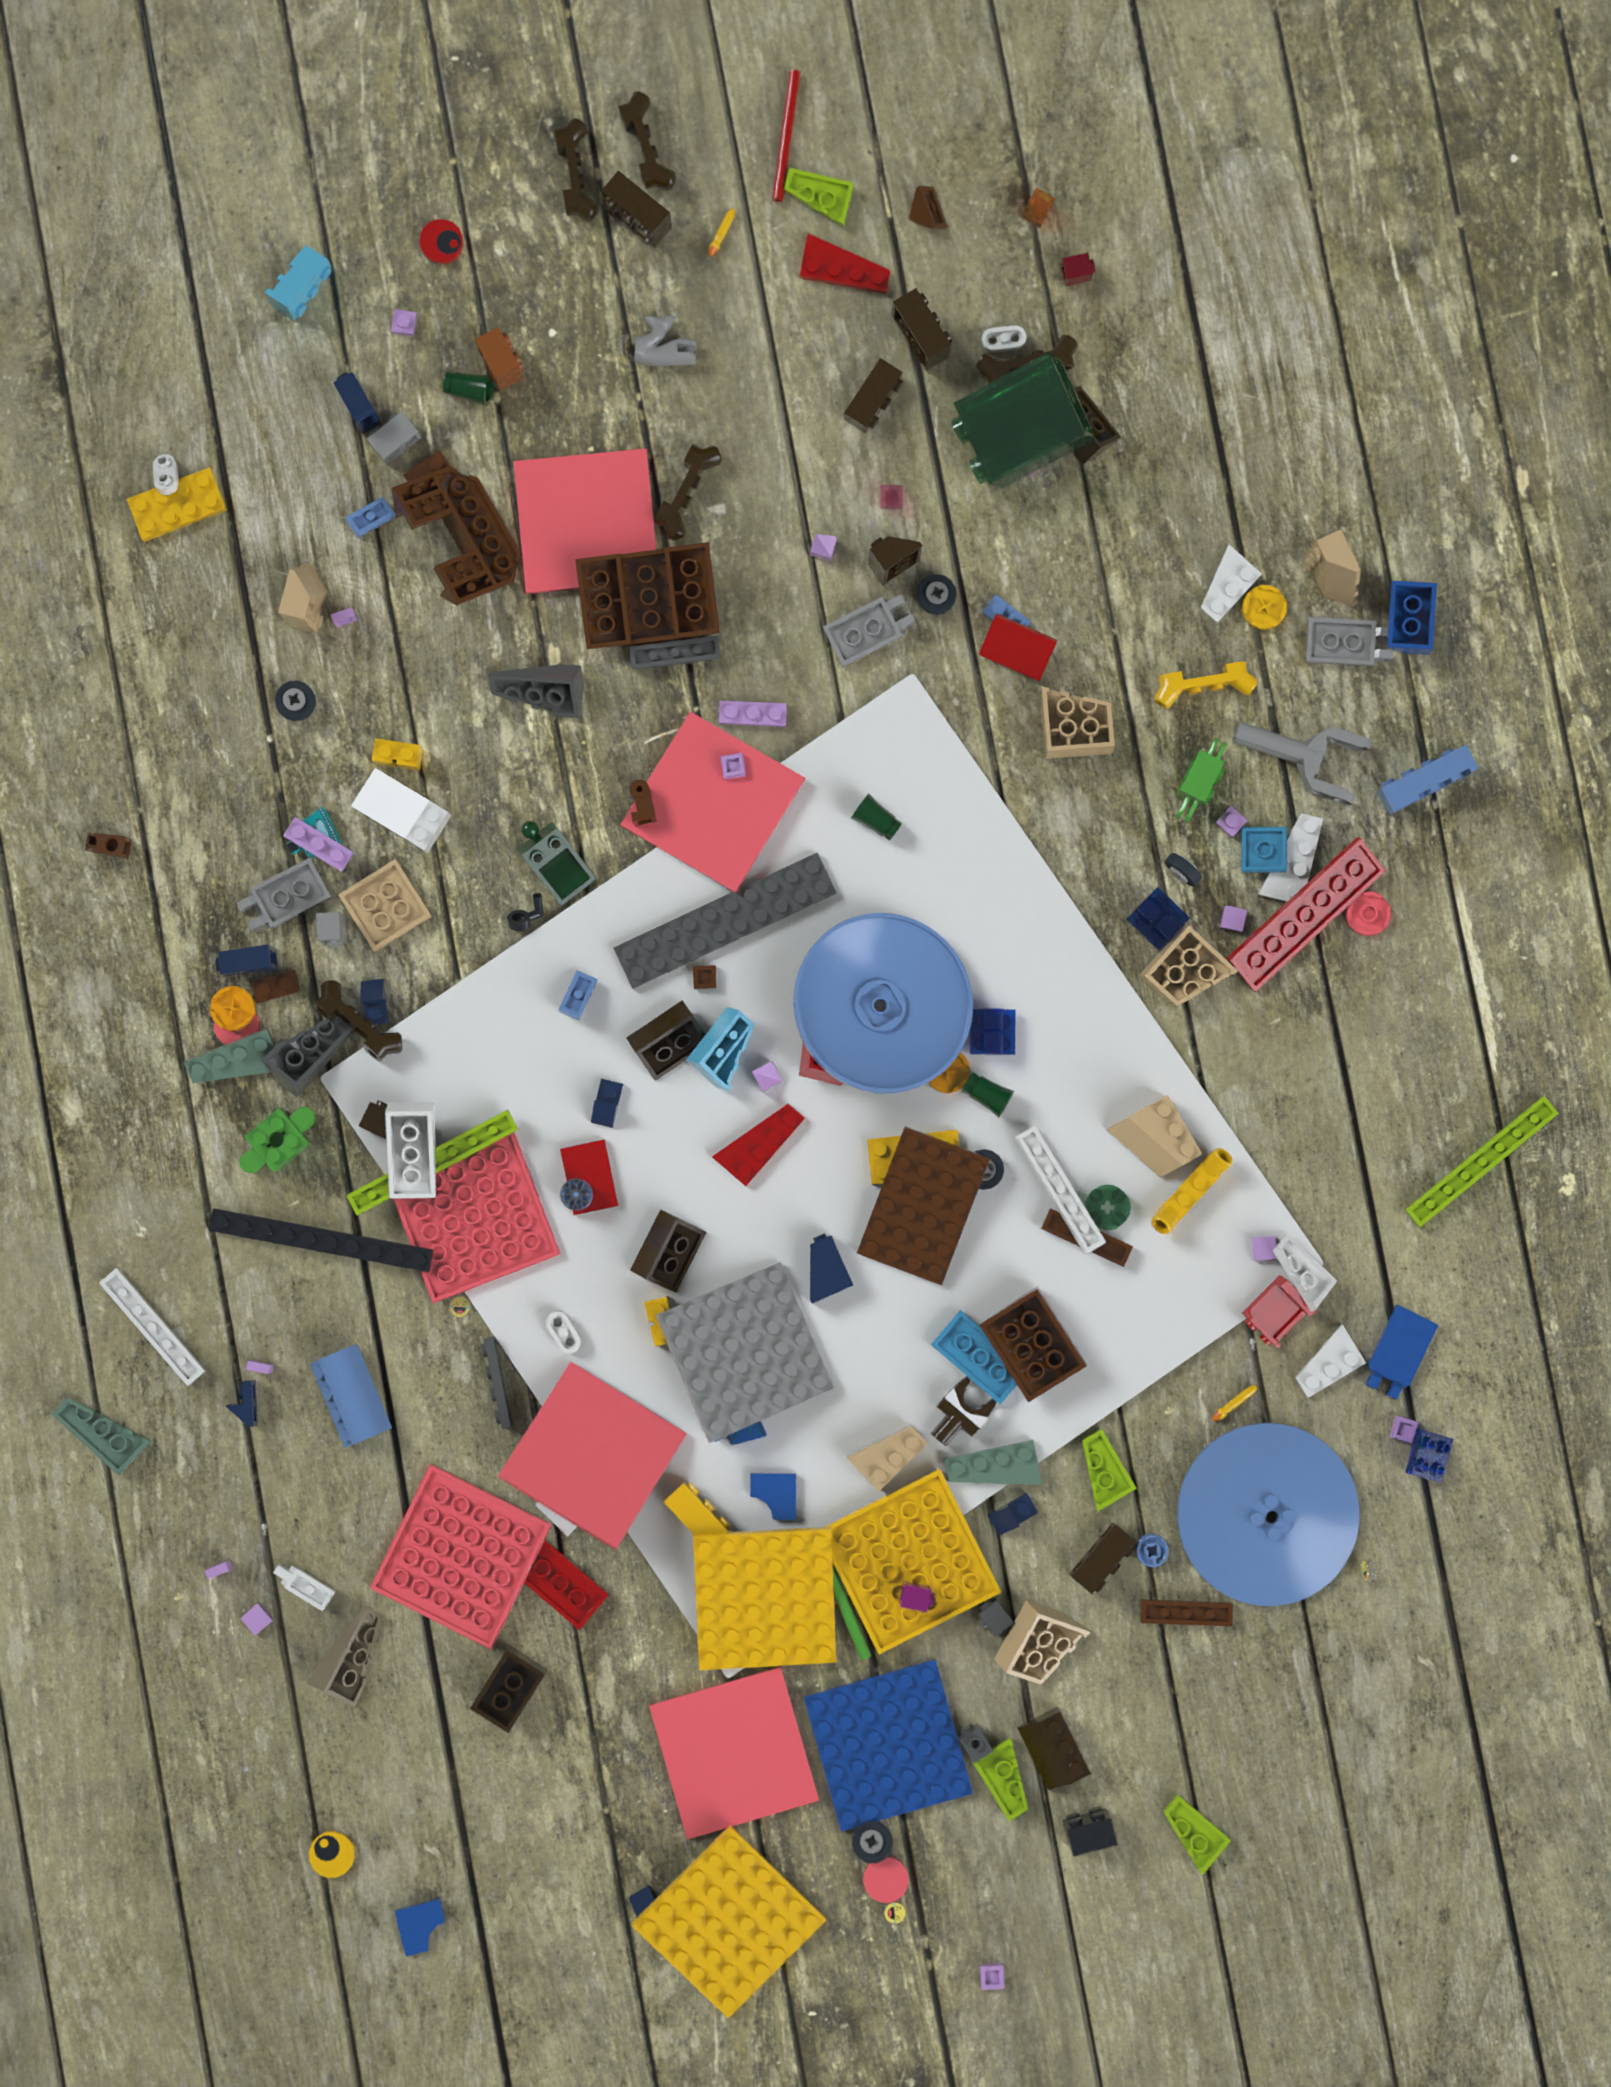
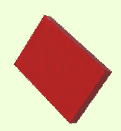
M996 613L978 655L1040 681L1058 640Z
M605 1139L560 1149L566 1180L569 1181L576 1178L589 1183L593 1191V1198L589 1206L583 1210H573L574 1215L619 1206Z

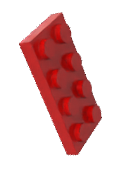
M546 1539L524 1582L578 1630L584 1626L609 1596L607 1591Z

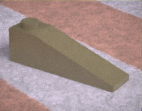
M364 1606L318 1662L307 1684L355 1707L366 1685L367 1678L364 1676L367 1665L371 1664L372 1657L369 1655L372 1644L377 1639L382 1615Z

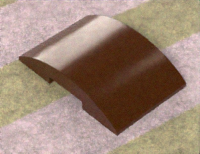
M709 542L575 559L587 650L662 642L720 633Z

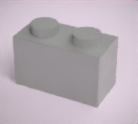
M402 411L399 414L391 415L384 426L372 430L369 434L370 437L367 438L370 446L386 465L421 438L418 430Z
M340 912L316 913L317 940L323 943L324 946H328V948H341V944H346V916Z

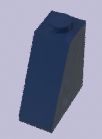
M344 373L338 376L337 381L333 382L362 435L381 425L375 410L354 373Z
M270 945L218 952L219 958L215 960L216 969L223 976L278 971L277 949Z
M825 1233L814 1237V1243L810 1244V1301L812 1304L853 1286L832 1236L827 1237Z

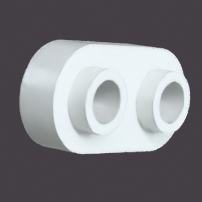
M1020 326L990 328L982 336V346L986 351L992 353L1018 350L1025 344L1026 332ZM1016 336L1019 340L1013 342L1011 337ZM995 339L997 343L992 345L989 343V340Z
M169 454L158 456L153 462L154 485L161 495H170L179 486L177 463Z
M552 1312L546 1319L547 1329L561 1351L567 1354L576 1352L581 1346L580 1335L564 1312ZM556 1318H560L562 1320V1325L560 1327H557L554 1324V1320ZM567 1338H573V1346H568L566 1344Z

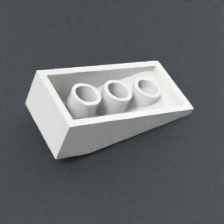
M376 768L351 805L427 854L451 817L446 810Z
M434 1102L388 1103L385 1115L389 1197L436 1198Z

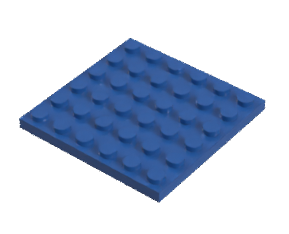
M935 1659L804 1696L841 1831L859 1827L862 1823L868 1821H880L973 1794Z

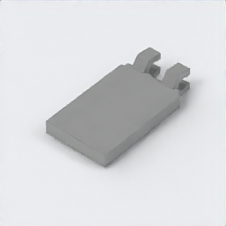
M902 594L890 600L884 599L882 596L823 626L843 668L903 638L902 635L905 634L903 630L916 625L912 614L898 620L894 613V610L906 605Z
M1309 617L1305 663L1373 667L1374 664L1377 665V661L1391 662L1393 650L1378 649V639L1387 640L1388 627H1379L1377 621Z
M308 858L250 888L249 896L236 904L242 913L252 909L254 906L256 907L260 916L247 922L250 930L255 932L264 926L267 929H273L331 899V896L311 859Z

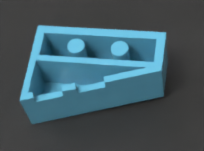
M307 245L289 264L291 268L285 276L283 274L278 276L277 281L279 283L273 290L268 288L264 292L272 307L293 321L298 316L301 317L304 314L307 302L310 298L313 299L319 290L318 286L331 273L332 266L329 260Z
M726 1007L686 1060L716 1088L729 1091L731 1084H729L733 1072L737 1071L739 1066L737 1062L741 1052L746 1048L754 1023L740 1010Z

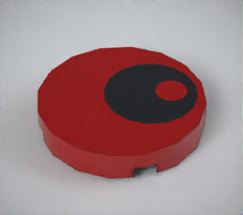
M436 219L429 222L422 229L419 236V246L423 255L430 262L449 264L455 261L462 253L464 238L459 227L453 222L446 219Z

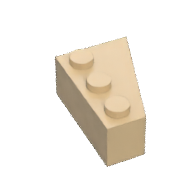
M909 1425L846 1457L880 1491L928 1442L912 1425Z

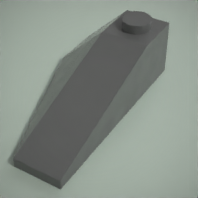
M558 664L490 672L488 674L491 694L514 702L522 701L531 704V708L537 710L539 707L551 711V715L557 717L580 718L584 680L582 668L579 665Z
M338 1016L332 1022L324 1019L318 1022L316 1026L297 1033V1036L278 1043L262 1059V1062L284 1088L295 1097H298L316 1078L354 1030Z

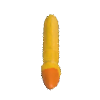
M731 208L726 213L714 240L709 245L708 254L710 257L720 248V244L734 219V208Z
M1249 1386L1222 1408H1219L1212 1417V1420L1219 1421L1224 1419L1227 1413L1251 1397L1256 1392L1257 1386Z

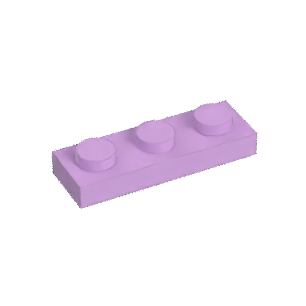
M720 701L719 724L786 727L787 704Z
M294 817L283 835L343 872L354 854L349 849Z

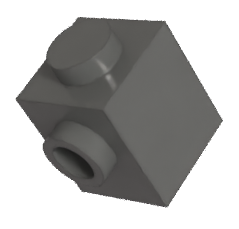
M996 1598L992 1601L988 1599L979 1606L978 1614L980 1618L978 1622L985 1631L990 1629L995 1636H998L1014 1623Z
M969 1724L960 1730L959 1740L973 1763L993 1752L992 1746L978 1724L974 1726Z

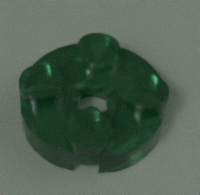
M1101 1185L1093 1189L1087 1196L1084 1205L1097 1228L1102 1230L1117 1229L1128 1219L1131 1211L1129 1198L1120 1188L1114 1185ZM1105 1201H1109L1110 1205L1114 1206V1209L1110 1210L1109 1214H1105V1210L1101 1209V1205H1105Z

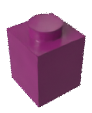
M903 1581L899 1606L927 1612L928 1606H933L935 1593H931L932 1589L928 1585Z

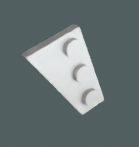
M1228 545L1200 610L1217 624L1262 573L1231 545Z
M1287 1234L1273 1249V1252L1310 1311L1313 1312L1337 1280Z
M1340 1324L1333 1335L1326 1340L1321 1349L1309 1360L1295 1379L1306 1398H1309L1366 1362L1343 1324Z

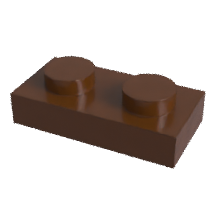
M438 450L403 474L408 482L442 468L451 467L441 451Z
M296 970L251 981L257 1004L301 992Z

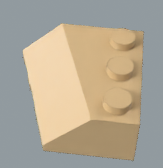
M1338 530L1317 540L1304 556V564L1307 570L1312 572L1324 597L1354 607L1357 605L1355 596L1358 595V589L1356 585L1359 584L1361 570L1342 530Z
M305 563V565L289 570L278 613L290 627L316 633L317 628H320L323 622L321 612L327 589L312 564Z
M1041 686L1042 723L1046 759L1113 754L1115 740L1110 702L1085 696L1078 697L1070 695L1068 692H1057Z
M1188 925L1180 928L1141 972L1139 977L1156 993L1175 1006H1179L1205 989L1219 983L1224 978L1238 972V970Z
M1168 1095L1163 1096L1106 1129L1159 1177L1202 1155Z
M1026 1600L994 1660L1006 1673L1041 1685L1060 1665V1660L1067 1652L1071 1653L1076 1648L1075 1644L1082 1636L1086 1638L1090 1631L1061 1612Z

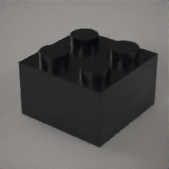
M1094 1807L1088 1810L1089 1813L1082 1815L1080 1813H1072L1066 1816L1067 1819L1062 1820L1073 1857L1118 1845L1113 1823L1106 1808Z

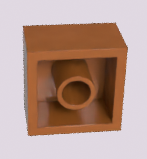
M499 327L475 339L479 353L500 391L523 380L522 371H524L522 361L516 351L512 353L514 349L506 332L501 333Z

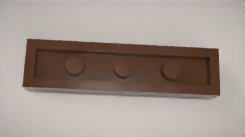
M1050 1208L1040 1229L1079 1246L1061 1214ZM1100 1231L1106 1243L1091 1252L1124 1267L1133 1246Z
M1141 1599L1140 1622L1149 1624L1232 1627L1233 1603Z

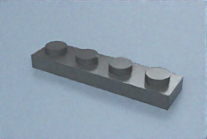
M718 636L629 647L632 671L721 659Z
M494 1336L485 1338V1343L481 1344L483 1356L488 1357L489 1366H486L488 1380L492 1379L494 1388L490 1389L492 1401L497 1402L498 1411H495L497 1425L501 1424V1428L504 1429L512 1427L513 1423L496 1338Z

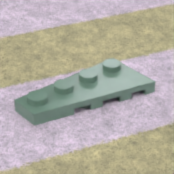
M265 1028L185 1060L184 1065L193 1083L269 1073L270 1071L262 1062V1059L276 1044L269 1029Z
M69 1397L52 1413L60 1423L118 1476L151 1443L148 1439Z
M1033 1440L944 1458L949 1482L1043 1485Z

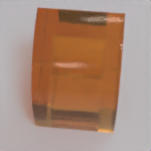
M1036 188L1021 218L1041 229L1054 207L1056 198Z

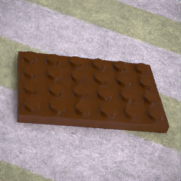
M904 1126L857 1254L942 1285L990 1158Z

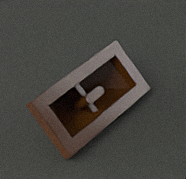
M918 186L914 194L908 219L930 229H946L948 226L934 187Z

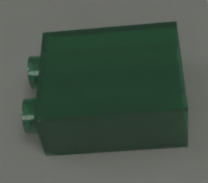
M1050 352L954 402L959 416L952 419V425L960 441L963 444L970 441L977 456L970 460V466L976 479L981 484L988 481L989 485L1004 488L1096 439L1061 358Z

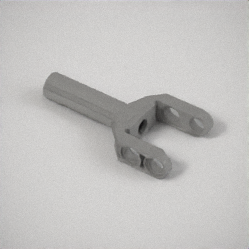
M1244 722L1237 724L1232 739L1233 743L1296 763L1301 773V779L1310 794L1344 805H1353L1355 795L1348 789L1314 778L1318 774L1327 743L1331 742L1355 751H1369L1372 745V740L1367 737L1333 726L1301 742Z

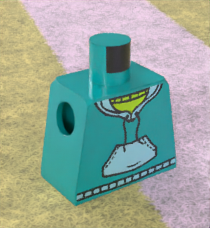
M321 807L303 820L304 823L344 846L324 807ZM292 841L286 843L292 855L304 850L309 858L316 857Z

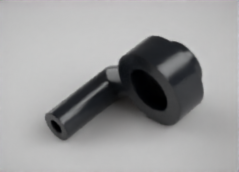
M540 893L533 894V911L515 910L508 914V927L511 930L517 932L524 931L530 926V921L541 918L544 915L542 895Z

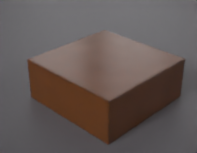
M716 965L693 966L694 989H717Z

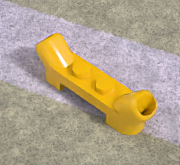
M1245 661L1225 664L1222 674L1183 680L1182 671L1173 672L1158 677L1160 688L1154 695V700L1160 707L1168 709L1171 708L1178 696L1183 692H1188V695L1201 693L1202 689L1210 688V691L1224 689L1223 686L1230 685L1243 695L1248 696L1256 687L1258 681L1248 673Z
M1216 1148L1202 1159L1195 1170L1157 1209L1151 1220L1152 1227L1163 1235L1171 1233L1178 1222L1233 1164L1231 1155L1222 1148Z

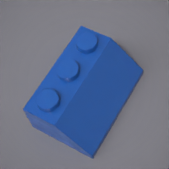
M1391 581L1387 648L1406 654L1430 655L1433 650L1437 583Z

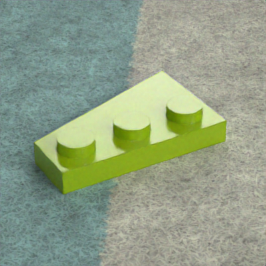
M789 168L784 192L844 228L854 182Z
M1102 1429L1082 1439L1094 1502L1098 1512L1137 1488Z
M1010 1736L994 1746L993 1752L973 1763L1008 1821L1028 1810Z
M1177 1794L1163 1810V1813L1203 1876L1231 1842V1839Z

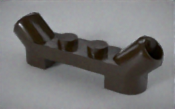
M640 91L634 92L629 103L619 105L618 109L625 131L635 130L645 162L639 164L643 184L646 190L657 186L665 191H669L676 181V174L674 171L656 162V159L659 158L655 145H650L648 138L652 137L648 124L644 125L642 121L651 101L646 94Z
M572 118L565 128L554 129L558 155L567 154L571 189L563 190L565 210L567 216L579 215L588 222L595 218L599 208L597 203L581 192V188L585 187L584 176L579 174L578 166H582L580 152L576 153L575 150L588 133L587 126L580 119Z
M1062 335L1052 351L1044 352V350H1037L1025 357L1022 355L1012 356L1007 361H1001L986 352L978 360L976 369L987 377L989 387L1008 385L1011 379L1010 375L1048 366L1051 367L1052 374H1057L1075 367L1072 356L1078 348V344L1070 335Z
M694 444L690 447L684 459V467L688 468L689 471L673 503L669 504L663 501L656 515L654 523L664 527L667 538L672 541L681 539L686 534L681 512L683 508H688L692 500L690 494L693 488L697 490L702 480V477H700L701 472L719 466L722 462L719 449L715 445L704 449Z
M328 980L321 984V997L313 1005L327 1020L332 1022L338 1016L366 1040L364 1042V1050L379 1062L387 1054L401 1053L403 1050L402 1035L399 1032H377L375 1025L368 1019L364 1021L358 1016L359 1012L353 1006H346L342 1002L341 984L338 981Z

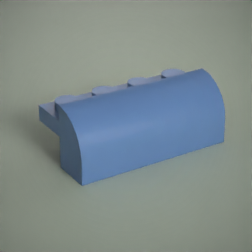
M358 1344L310 1364L344 1448L392 1428Z

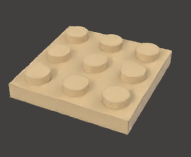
M396 859L338 894L374 952L432 917Z

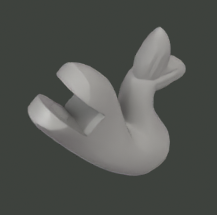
M647 316L644 319L653 331L650 334L636 337L634 362L650 366L693 365L696 363V355L692 353L697 350L696 341L676 339L656 347L671 328L676 316H665L661 320L657 317Z

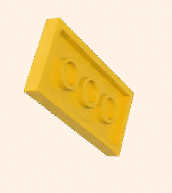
M210 467L178 479L179 486L170 495H161L156 488L127 498L143 542L227 511Z
M957 1130L925 1133L959 1146ZM901 1136L867 1139L872 1184L884 1182Z

